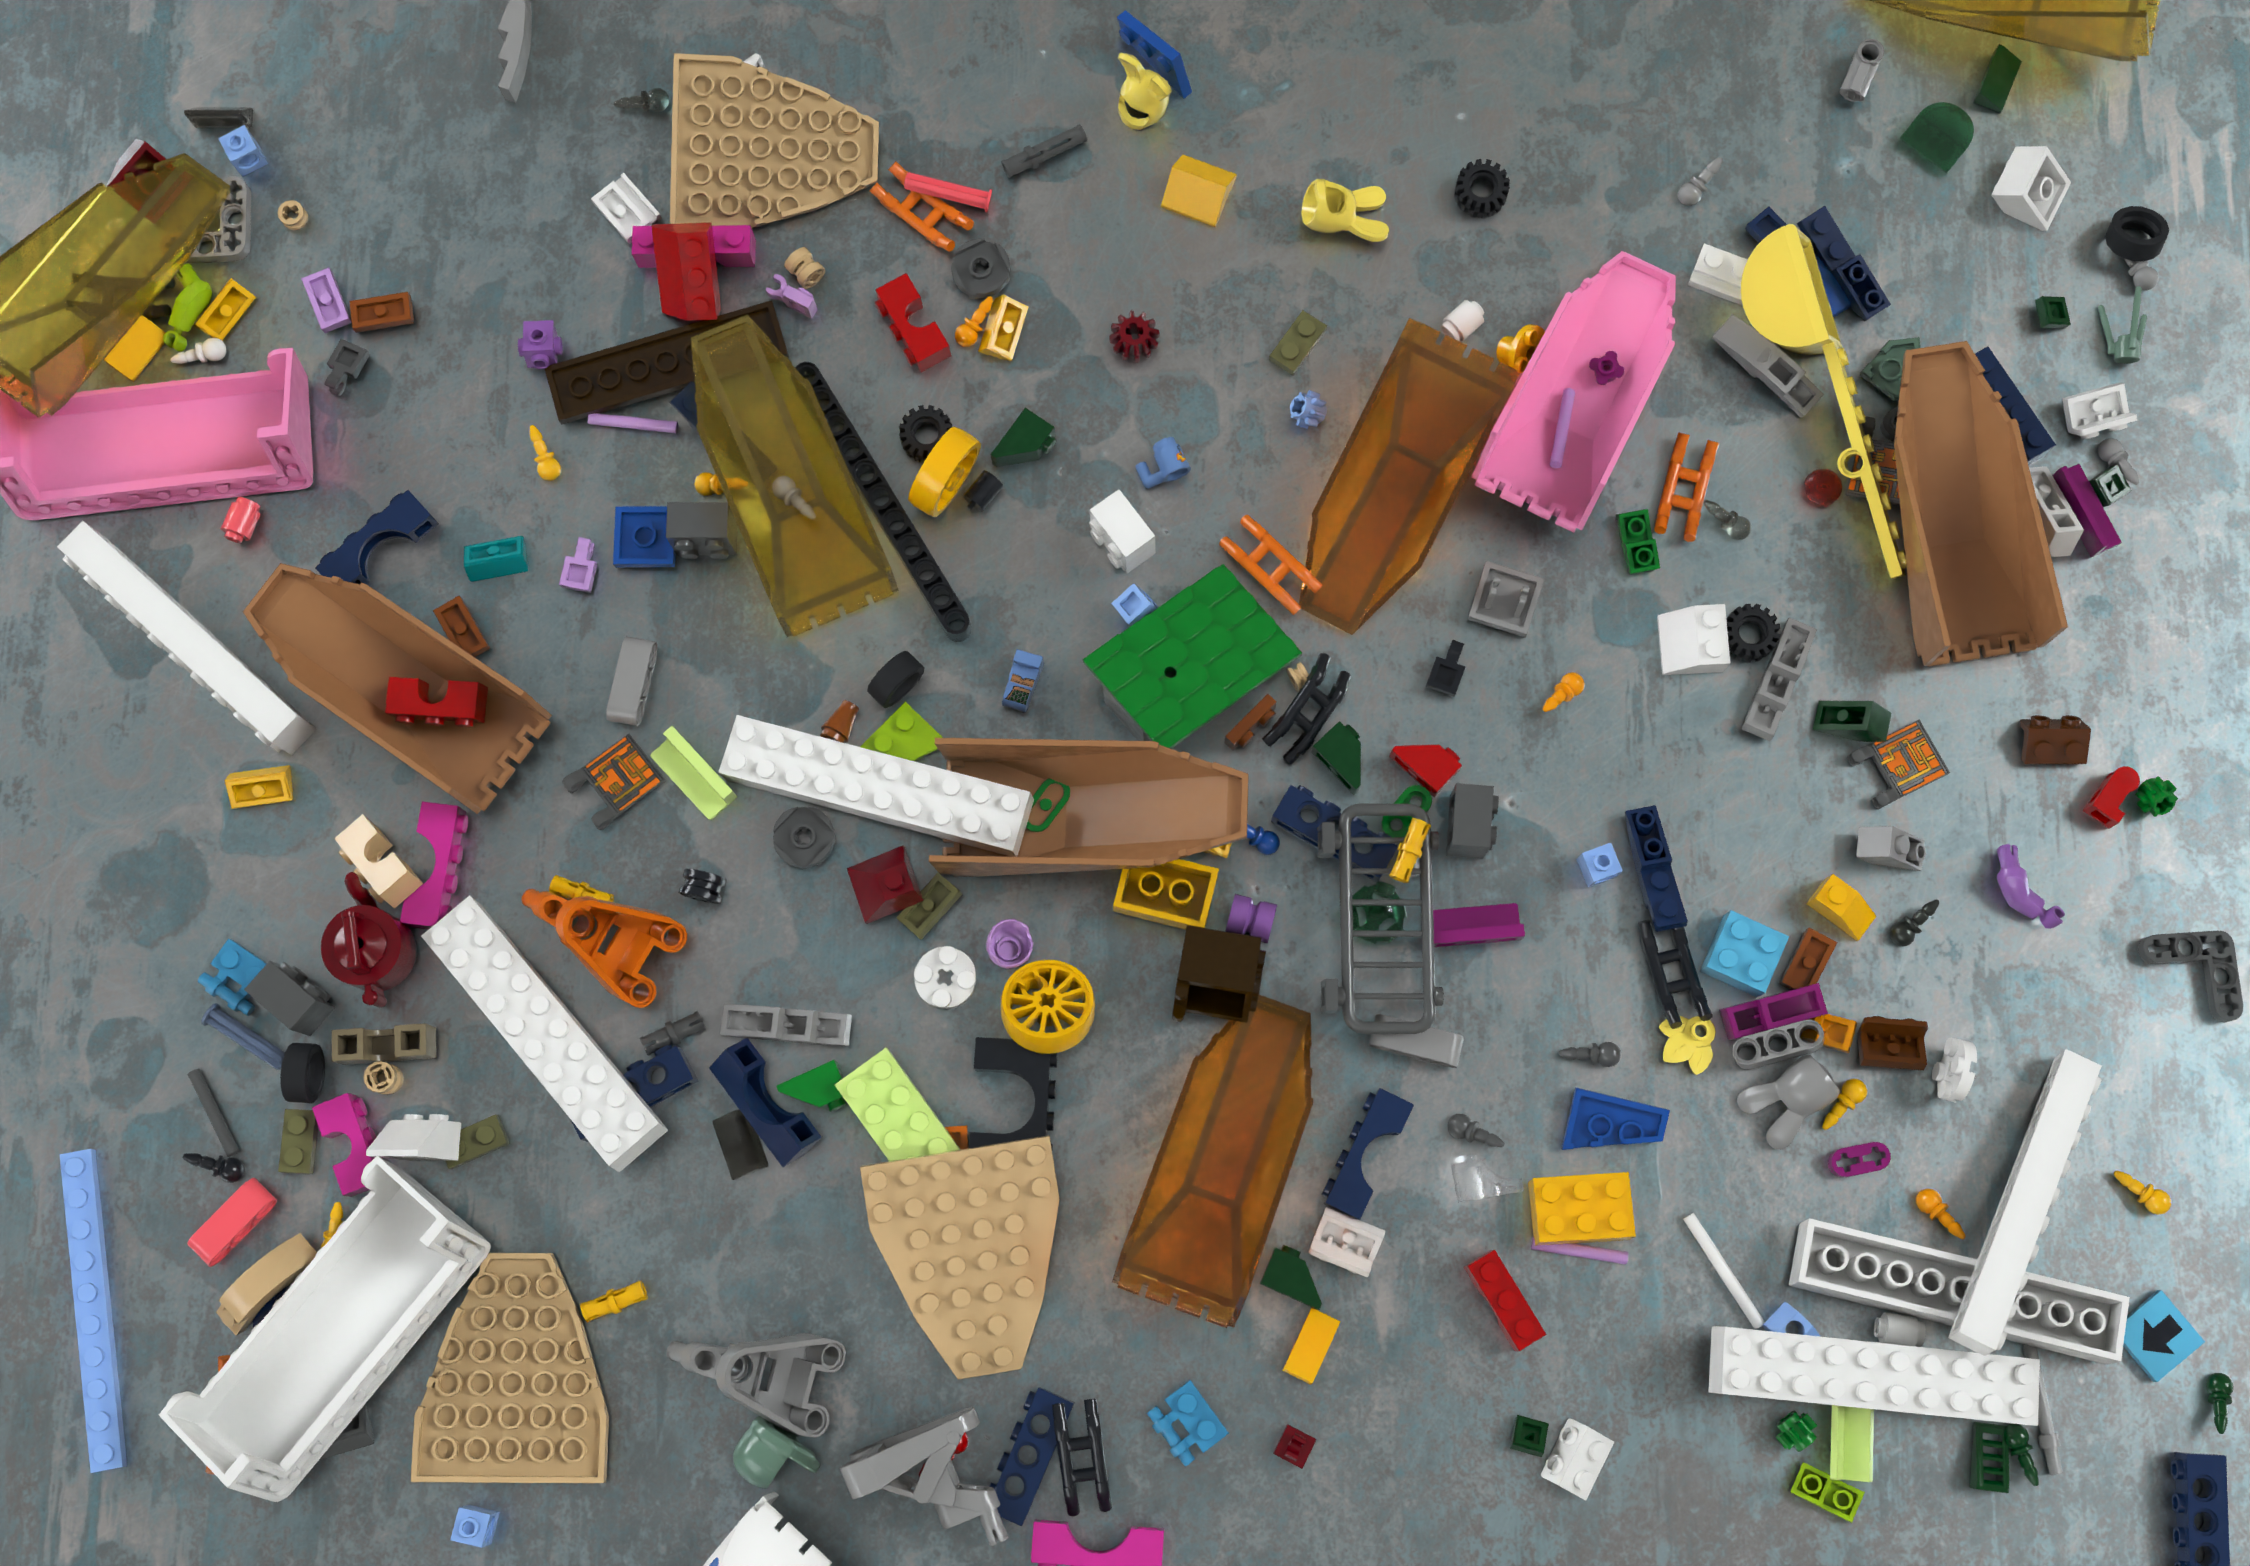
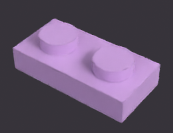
M330 268L301 278L320 328L324 333L352 323Z

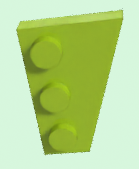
M904 702L860 747L917 762L925 758L924 756L938 750L935 745V738L943 737L909 704Z

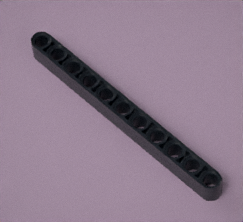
M811 362L799 363L793 370V378L803 400L946 636L954 642L966 640L971 634L972 627L968 614L818 367ZM812 375L815 377L811 383L801 382L805 376ZM822 399L830 401L826 407H816L817 402ZM841 423L844 425V428L839 432L830 431L834 424ZM849 448L859 449L855 456L845 455ZM863 473H874L871 480H860V476ZM886 496L889 498L885 505L878 506L874 504L878 497ZM894 521L904 522L903 527L899 530H891L889 528L890 524ZM916 545L919 547L918 552L914 555L904 553L908 546ZM925 570L934 572L933 577L929 580H922L919 578V575ZM939 595L950 597L949 601L944 605L934 603L935 598ZM958 619L965 622L964 627L960 630L949 628L950 623Z

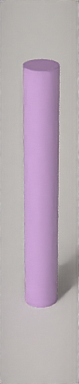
M1571 388L1563 390L1550 466L1553 468L1562 467L1575 397V390Z
M600 413L588 415V424L667 433L678 432L677 421Z
M1532 1237L1531 1250L1625 1265L1628 1261V1252L1575 1243L1535 1246V1240Z

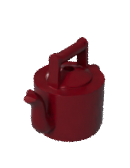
M350 872L346 875L344 882L348 893L355 900L357 906L341 911L329 922L321 940V955L326 968L335 978L364 990L362 1000L365 1004L382 1008L387 1003L384 991L400 984L412 971L417 955L416 942L409 927L402 924L397 917L379 909L376 899L369 893L367 888L362 887L357 874ZM358 938H362L364 941L361 949H359Z

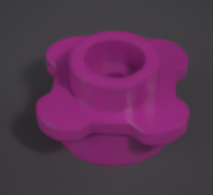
M1608 351L1605 356L1593 358L1589 362L1590 369L1595 372L1596 382L1600 385H1606L1624 375V367L1619 365L1617 353L1614 351ZM1609 366L1610 368L1609 370H1605L1604 367Z

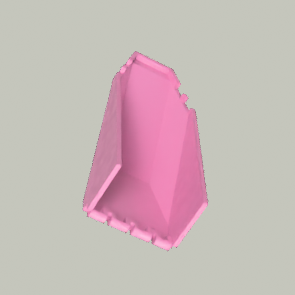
M1621 251L1605 263L1599 273L1591 279L1588 277L1584 279L1581 286L1574 292L1570 293L1568 291L1565 294L1490 433L1471 477L1477 480L1475 486L1491 494H1494L1496 489L1501 490L1500 498L1519 507H1522L1524 502L1530 504L1527 511L1548 521L1553 515L1557 517L1556 525L1573 533L1576 528L1583 530L1675 345V341H1672V329L1675 325V318L1672 317V307L1675 303L1676 294L1675 275ZM1608 351H1614L1617 353L1619 365L1624 367V375L1606 385H1600L1596 382L1595 372L1590 369L1589 362L1593 358L1605 356ZM1609 366L1604 367L1605 370H1609L1610 368ZM1571 388L1575 390V397L1562 467L1553 468L1550 466L1563 390Z

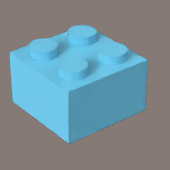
M1730 910L1723 915L1699 972L1757 998L1766 993L1789 936Z

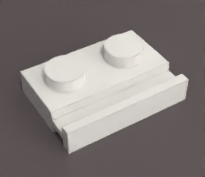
M623 173L620 175L621 178L616 182L612 181L594 195L591 200L625 241L630 244L632 243L633 226H651L655 221H660L662 217Z
M1704 243L1688 286L1743 306L1741 300V280L1748 259Z

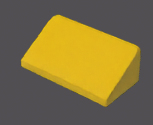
M231 278L199 317L194 326L211 338L223 340L256 296Z
M1004 294L995 298L978 352L1012 361L1028 306Z
M138 314L104 356L103 360L134 382L165 344L163 336L166 332L143 315Z
M290 765L230 773L224 780L231 809L293 800Z

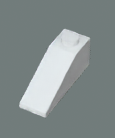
M2029 467L2051 557L2071 556L2084 529L2048 467Z

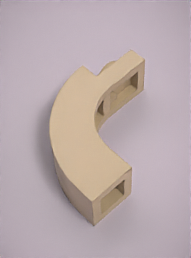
M301 1233L283 1242L254 1263L218 1300L221 1306L216 1313L235 1336L244 1332L261 1308L282 1289L293 1283L295 1278L315 1258L317 1252Z

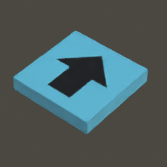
M2157 1290L2127 1315L2123 1347L2153 1382L2160 1381L2205 1343L2162 1290Z

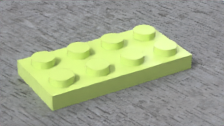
M887 1047L835 1084V1087L889 1161L961 1150Z

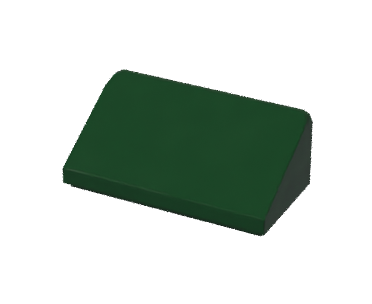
M1999 44L1993 52L1974 99V103L2000 113L2003 110L2022 63L2005 46Z

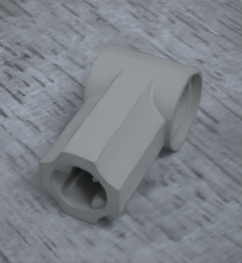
M1865 39L1858 46L1839 91L1844 99L1851 102L1864 101L1877 67L1884 55V47L1878 40ZM1862 54L1870 55L1873 60L1865 59Z

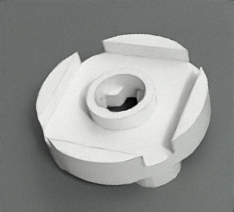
M951 946L937 947L928 951L919 960L914 970L915 987L920 997L930 1006L940 1009H954L963 1005L972 996L976 984V969L971 959L961 950ZM942 970L946 973L952 971L954 974L951 977L952 984L949 986L945 983L939 985L937 982L940 978L939 972Z
M1952 1037L1946 1040L1941 1062H1936L1932 1070V1079L1937 1081L1938 1098L1956 1103V1100L1962 1101L1969 1093L1975 1077V1073L1969 1072L1971 1061L1977 1063V1050L1973 1042Z

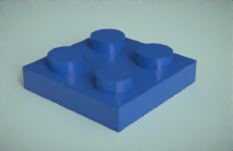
M667 506L615 507L613 565L615 568L675 567L676 553L666 538Z

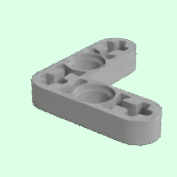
M232 176L221 184L230 192H234L238 186L242 191H237L236 200L228 191L220 198V230L196 232L171 262L175 264L239 261L247 257L251 244V189L242 178ZM233 213H242L243 217L240 223L236 225L229 224V217ZM184 233L171 234L164 238L161 244V250L164 255L169 252ZM236 238L241 245H237L235 251H232L229 246H234ZM211 241L213 243L210 252L205 254L199 253V246L203 242Z

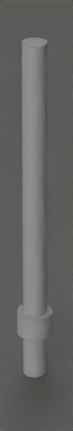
M2022 1344L2025 1358L2039 1359L2037 1347ZM2040 1366L2038 1422L2041 1435H2038L2040 1449H2044L2049 1475L2063 1474L2057 1448L2061 1447L2058 1433H2054Z

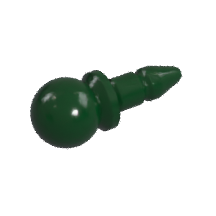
M2214 1373L2206 1380V1389L2210 1394L2208 1402L2213 1404L2214 1423L2219 1434H2224L2228 1424V1418L2226 1417L2228 1415L2227 1405L2232 1403L2230 1395L2233 1392L2234 1386L2231 1378L2226 1374Z
M2009 1424L2004 1429V1439L2011 1449L2010 1455H2018V1461L2021 1468L2024 1469V1475L2033 1486H2038V1471L2034 1467L2031 1455L2028 1453V1450L2033 1449L2032 1445L2028 1444L2029 1434L2022 1425Z

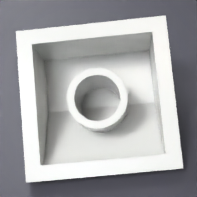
M2016 146L1991 196L2005 214L2041 231H2047L2071 181L2047 146Z
M1725 604L1694 605L1657 616L1662 675L1724 672L1731 664Z
M404 1114L403 1120H390L366 1150V1156L376 1157L378 1155L381 1158L399 1160L458 1161L461 1122L448 1121L449 1115L429 1114V1120H423V1115Z

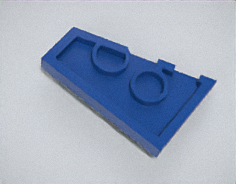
M1126 10L1117 16L1121 29L1119 34L1123 41L1128 45L1131 44L1183 99L1191 94L1192 89L1181 54Z
M1575 1087L1561 1149L1663 1141L1670 1110Z

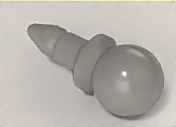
M1719 157L1710 162L1707 168L1698 175V178L1692 176L1690 182L1680 187L1678 198L1682 204L1692 206L1700 201L1702 192L1708 190L1704 185L1711 180L1713 174L1718 172L1723 161L1722 158Z
M2125 259L2131 268L2128 274L2133 276V282L2136 287L2140 286L2142 290H2150L2155 287L2158 282V273L2154 268L2148 267L2147 261Z
M2114 438L2103 440L2098 447L2099 457L2103 461L2108 462L2109 467L2118 465L2126 480L2135 485L2139 484L2137 472L2127 461L2129 455L2126 451H2123L2121 442Z
M780 476L775 479L772 484L773 494L778 499L784 500L787 506L793 505L803 516L814 520L816 515L812 507L801 497L802 490L796 488L793 479L788 476Z

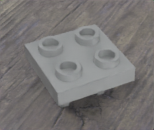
M1486 561L1467 620L1526 638L1544 578Z

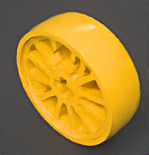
M955 426L950 428L936 443L921 466L911 486L908 501L927 515L932 517L940 515L951 503L971 472L979 455L981 443L963 429Z
M1039 960L1028 963L1016 970L1004 986L1001 995V1017L1004 1027L1009 1036L1018 1045L1029 1051L1042 1054L1066 1051L1080 1043L1088 1034L1093 1024L1095 997L1091 984L1080 970L1068 963L1058 960ZM1060 983V985L1056 989H1054V985ZM1030 989H1039V991L1032 992V995L1027 993ZM1078 999L1082 1000V1003L1072 1002ZM1014 1004L1022 1005V1007L1012 1009ZM1069 1012L1080 1013L1082 1015L1080 1016V1018H1076ZM1029 1016L1023 1023H1020L1017 1020L1019 1018ZM1062 1019L1071 1026L1062 1029L1059 1021ZM1036 1022L1040 1024L1038 1032L1030 1030ZM1046 1026H1054L1056 1032L1045 1033Z

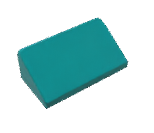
M516 536L464 546V569L468 579L474 582L527 572L528 560L524 537Z

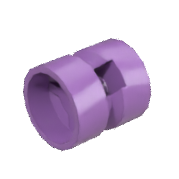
M1235 894L1225 932L1242 935L1249 932L1250 936L1262 938L1261 942L1268 943L1277 904L1260 901L1257 905H1253L1252 898Z

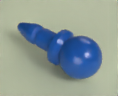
M1247 824L1249 845H1256L1257 850L1264 855H1271L1278 850L1280 840L1276 833L1269 830L1264 831L1261 826L1255 829Z

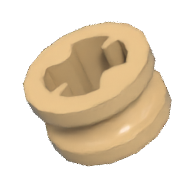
M294 200L285 201L278 208V218L289 230H299L306 225L308 214L299 202ZM292 211L297 213L298 216L293 219L289 218L288 214Z
M1301 662L1296 664L1297 667L1295 669L1291 667L1286 669L1288 677L1297 692L1305 684L1309 675Z

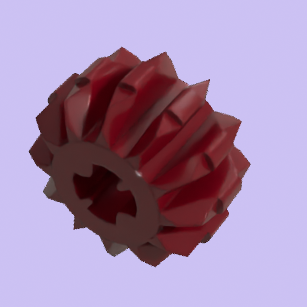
M1131 310L1129 318L1120 314L1118 316L1119 324L1112 323L1111 331L1113 334L1109 336L1111 344H1115L1113 347L1115 354L1123 352V360H1128L1132 355L1135 362L1138 363L1141 354L1149 358L1151 356L1150 349L1158 348L1156 339L1160 337V332L1154 328L1156 326L1154 319L1146 321V313L1142 312L1139 317H1135L1134 311ZM1131 334H1137L1138 339H1132Z

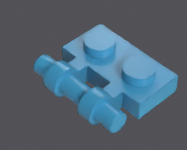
M228 938L210 963L220 970L219 973L213 978L204 972L198 978V983L204 986L205 991L213 997L219 996L228 1003L227 1006L235 1012L241 1011L249 1016L255 1010V1005L248 1001L251 995L244 989L267 963L234 940ZM230 979L242 985L238 992L235 993L226 986Z
M1191 1380L1165 1399L1172 1411L1164 1416L1158 1406H1155L1147 1413L1154 1423L1152 1425L1153 1429L1157 1434L1161 1433L1171 1447L1169 1449L1174 1458L1178 1456L1185 1467L1195 1460L1188 1449L1196 1442L1204 1453L1229 1434ZM1177 1419L1180 1420L1189 1433L1182 1440L1171 1426V1423Z

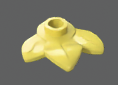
M1680 1016L1682 1021L1681 1027L1672 1029L1668 1020H1664L1659 1025V1029L1669 1039L1666 1041L1663 1049V1061L1667 1063H1680L1688 1060L1689 1067L1695 1075L1702 1073L1707 1069L1713 1058L1710 1043L1715 1038L1716 1030L1712 1021H1701L1699 1016L1690 1019ZM1696 1026H1702L1705 1029L1703 1037L1696 1035Z

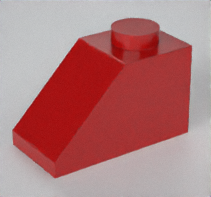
M1440 745L1395 746L1389 755L1417 783L1425 787L1433 797L1452 780L1462 767L1459 763V756L1450 748L1444 749Z

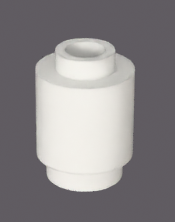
M1464 300L1443 319L1444 323L1440 326V330L1453 344H1456L1458 341H1464L1484 323V310L1477 302Z
M1883 1312L1881 1318L1877 1317L1875 1320L1874 1336L1878 1337L1879 1343L1922 1347L1924 1343L1925 1323L1918 1321L1916 1317Z

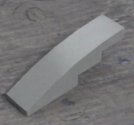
M509 0L497 28L504 41L498 55V59L504 69L498 88L505 100L514 103L517 101L525 77L531 47V0Z
M1790 617L1787 619L1780 639L1774 648L1742 730L1765 740H1772L1782 713L1788 705L1795 683L1801 675L1817 629Z
M723 1004L720 1035L783 1042L849 1046L852 1015L770 1006Z

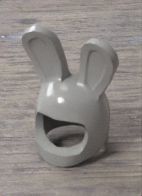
M1805 1055L1793 1062L1775 1082L1743 1090L1738 1095L1737 1102L1742 1111L1753 1114L1779 1100L1783 1101L1788 1108L1771 1125L1766 1135L1767 1142L1771 1147L1783 1150L1792 1143L1803 1120L1831 1104L1837 1099L1840 1090L1834 1083L1829 1071L1811 1055Z

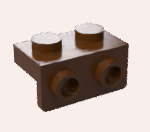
M2035 715L2031 716V719L2020 720V727L2024 730L2021 760L2025 764H2087L2091 728L2081 718L2066 715L2062 716L2061 719H2050L2046 716Z
M1881 1016L1865 1017L1857 1032L1860 1066L1924 1071L1927 1065L1924 1036L1928 1030V1023L1910 1018L1900 1020Z

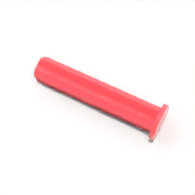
M911 172L906 174L904 188L906 190L985 209L986 213L989 209L993 191L990 189L987 192Z

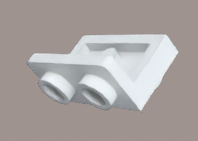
M2115 383L2062 398L2067 431L2070 434L2079 435L2081 439L2099 436V431L2109 429V431L2122 430L2128 427L2127 423L2138 420L2137 414L2129 413L2125 383Z
M1326 1207L1314 1234L1309 1254L1322 1261L1345 1268L1352 1273L1368 1277L1373 1261L1383 1241L1385 1230Z
M1569 1418L1562 1428L1550 1456L1546 1460L1541 1477L1586 1501L1614 1441L1590 1427Z

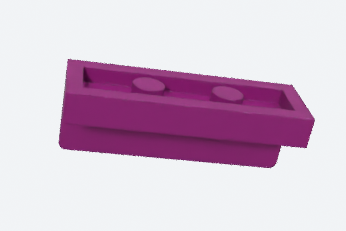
M2080 464L2067 468V466L2059 468L2052 476L2084 529L2080 539L2090 557L2092 558L2120 545L2122 542Z
M1516 903L1433 910L1434 948L1520 941L1525 937L1524 924H1520L1518 905Z

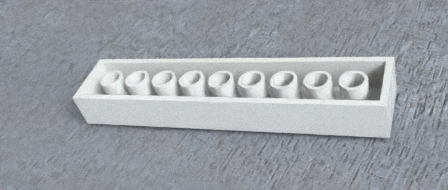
M82 521L57 546L65 554L62 560L67 565L83 575V579L94 589L104 594V598L111 605L126 614V618L133 625L148 634L147 637L155 645L169 653L168 656L181 668L184 667L191 673L190 676L198 684L206 687L212 693L213 698L234 712L233 716L246 727L248 726L256 732L254 735L268 747H272L278 753L283 749L290 755H293L317 730L312 723L111 541L86 522Z
M736 715L718 772L729 782L1011 857L1018 856L1034 802V798L1029 791Z
M469 895L421 935L609 1167L617 1172H621L668 1131L666 1126L485 908Z
M1809 1218L1799 1223L1789 1286L1953 1326L1977 1259ZM2025 1271L2029 1276L2024 1289L2021 1292L2018 1291L2014 1301L2018 1304L2016 1313L2010 1321L2007 1320L2003 1330L2007 1333L2006 1340L2106 1365L2121 1362L2130 1297Z
M1712 1326L1708 1393L2038 1426L2040 1359L1993 1354L1983 1356L1974 1352Z

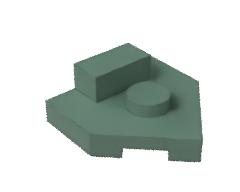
M1920 337L1889 340L1881 348L1877 356L1860 372V376L1892 400H1899L1904 353L1906 350L1921 348Z

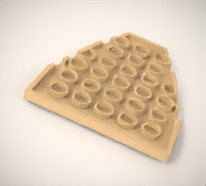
M674 53L670 224L712 222V226L751 225V228L821 209L878 183L879 122L857 112L855 108L848 104L844 105L830 97V94L789 77L784 78L769 72L768 69L760 66L759 68L742 62V59L734 56Z
M1050 1135L860 1166L870 1232L914 1318L957 1379L1022 1369L1044 1298L1060 1200Z
M489 1253L481 1263L479 1273L472 1279L468 1287L469 1291L461 1306L457 1307L451 1318L437 1355L439 1357L432 1376H429L427 1381V1390L421 1406L417 1407L414 1415L411 1482L606 1483L609 1414L581 1315L554 1254Z

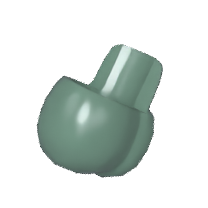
M757 1416L752 1421L751 1426L740 1438L733 1451V1461L739 1475L750 1484L762 1489L768 1488L787 1458L813 1473H816L821 1465L815 1458V1453L803 1446L796 1434L780 1429L761 1416Z

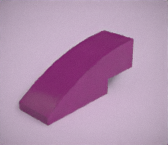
M1819 983L1719 1009L1728 1040L1828 1014Z

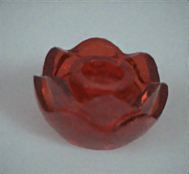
M1829 469L1813 471L1806 477L1804 482L1806 496L1815 504L1830 505L1839 499L1842 493L1843 486L1840 477Z

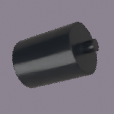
M983 470L963 495L964 499L969 503L967 507L970 510L974 507L983 512L1003 488V484L993 474Z

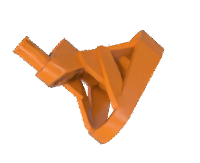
M528 889L522 895L523 905L532 909L533 914L556 928L562 944L573 952L606 991L634 1007H647L656 996L655 983L638 973L653 946L669 953H675L681 950L687 941L685 927L657 911L598 900L590 896L575 897L567 900L548 891L539 892L535 889ZM578 916L577 923L572 927L573 920ZM593 917H595V919H596V921H597V928H596L594 934H593L591 937L587 938V939H580V938H585V937H587V936H589V935L591 934V932L593 931L594 926H595V920H594V918H593ZM612 924L618 926V929L604 954L597 950ZM669 930L667 937L664 939L666 931ZM638 985L636 992L633 993L634 987Z

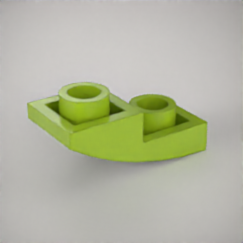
M1804 1462L1790 1491L1794 1495L1852 1523L1865 1493L1840 1480H1831L1829 1474Z

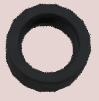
M2129 206L2120 209L2114 214L2105 239L2107 246L2112 252L2121 258L2144 262L2154 259L2160 254L2169 234V227L2162 215L2154 210L2142 206ZM2134 228L2148 234L2151 239L2132 237L2123 229Z
M903 651L894 656L877 672L868 685L867 692L882 707H891L916 685L923 675L925 667L908 651Z
M292 1043L288 1046L283 1057L280 1074L281 1091L285 1101L314 1103L318 1099L325 1074V1059L320 1045Z

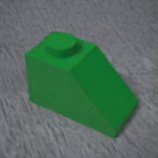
M835 1060L776 1086L778 1092L823 1110L829 1108L830 1112L847 1105V1102L835 1087V1084L844 1078L839 1064Z

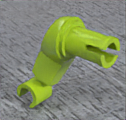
M182 264L177 268L179 271L175 270V276L182 283L184 289L175 300L168 322L174 329L167 331L163 336L164 343L178 352L184 351L187 346V340L182 336V332H189L197 317L207 308L212 299L210 284L200 280L191 264Z

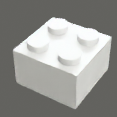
M1120 489L1090 509L1089 525L1092 530L1089 532L1099 546L1104 544L1110 553L1107 556L1116 569L1121 567L1128 574L1156 554L1155 535Z

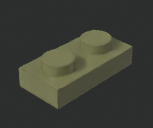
M1302 310L1270 354L1269 360L1294 376L1326 332L1327 325Z
M939 872L920 891L924 901L905 908L897 916L899 922L920 940L963 895Z
M285 1109L278 1172L313 1174L318 1124L313 1110Z
M495 1114L461 1129L458 1161H446L448 1169L457 1168L510 1144L499 1115Z

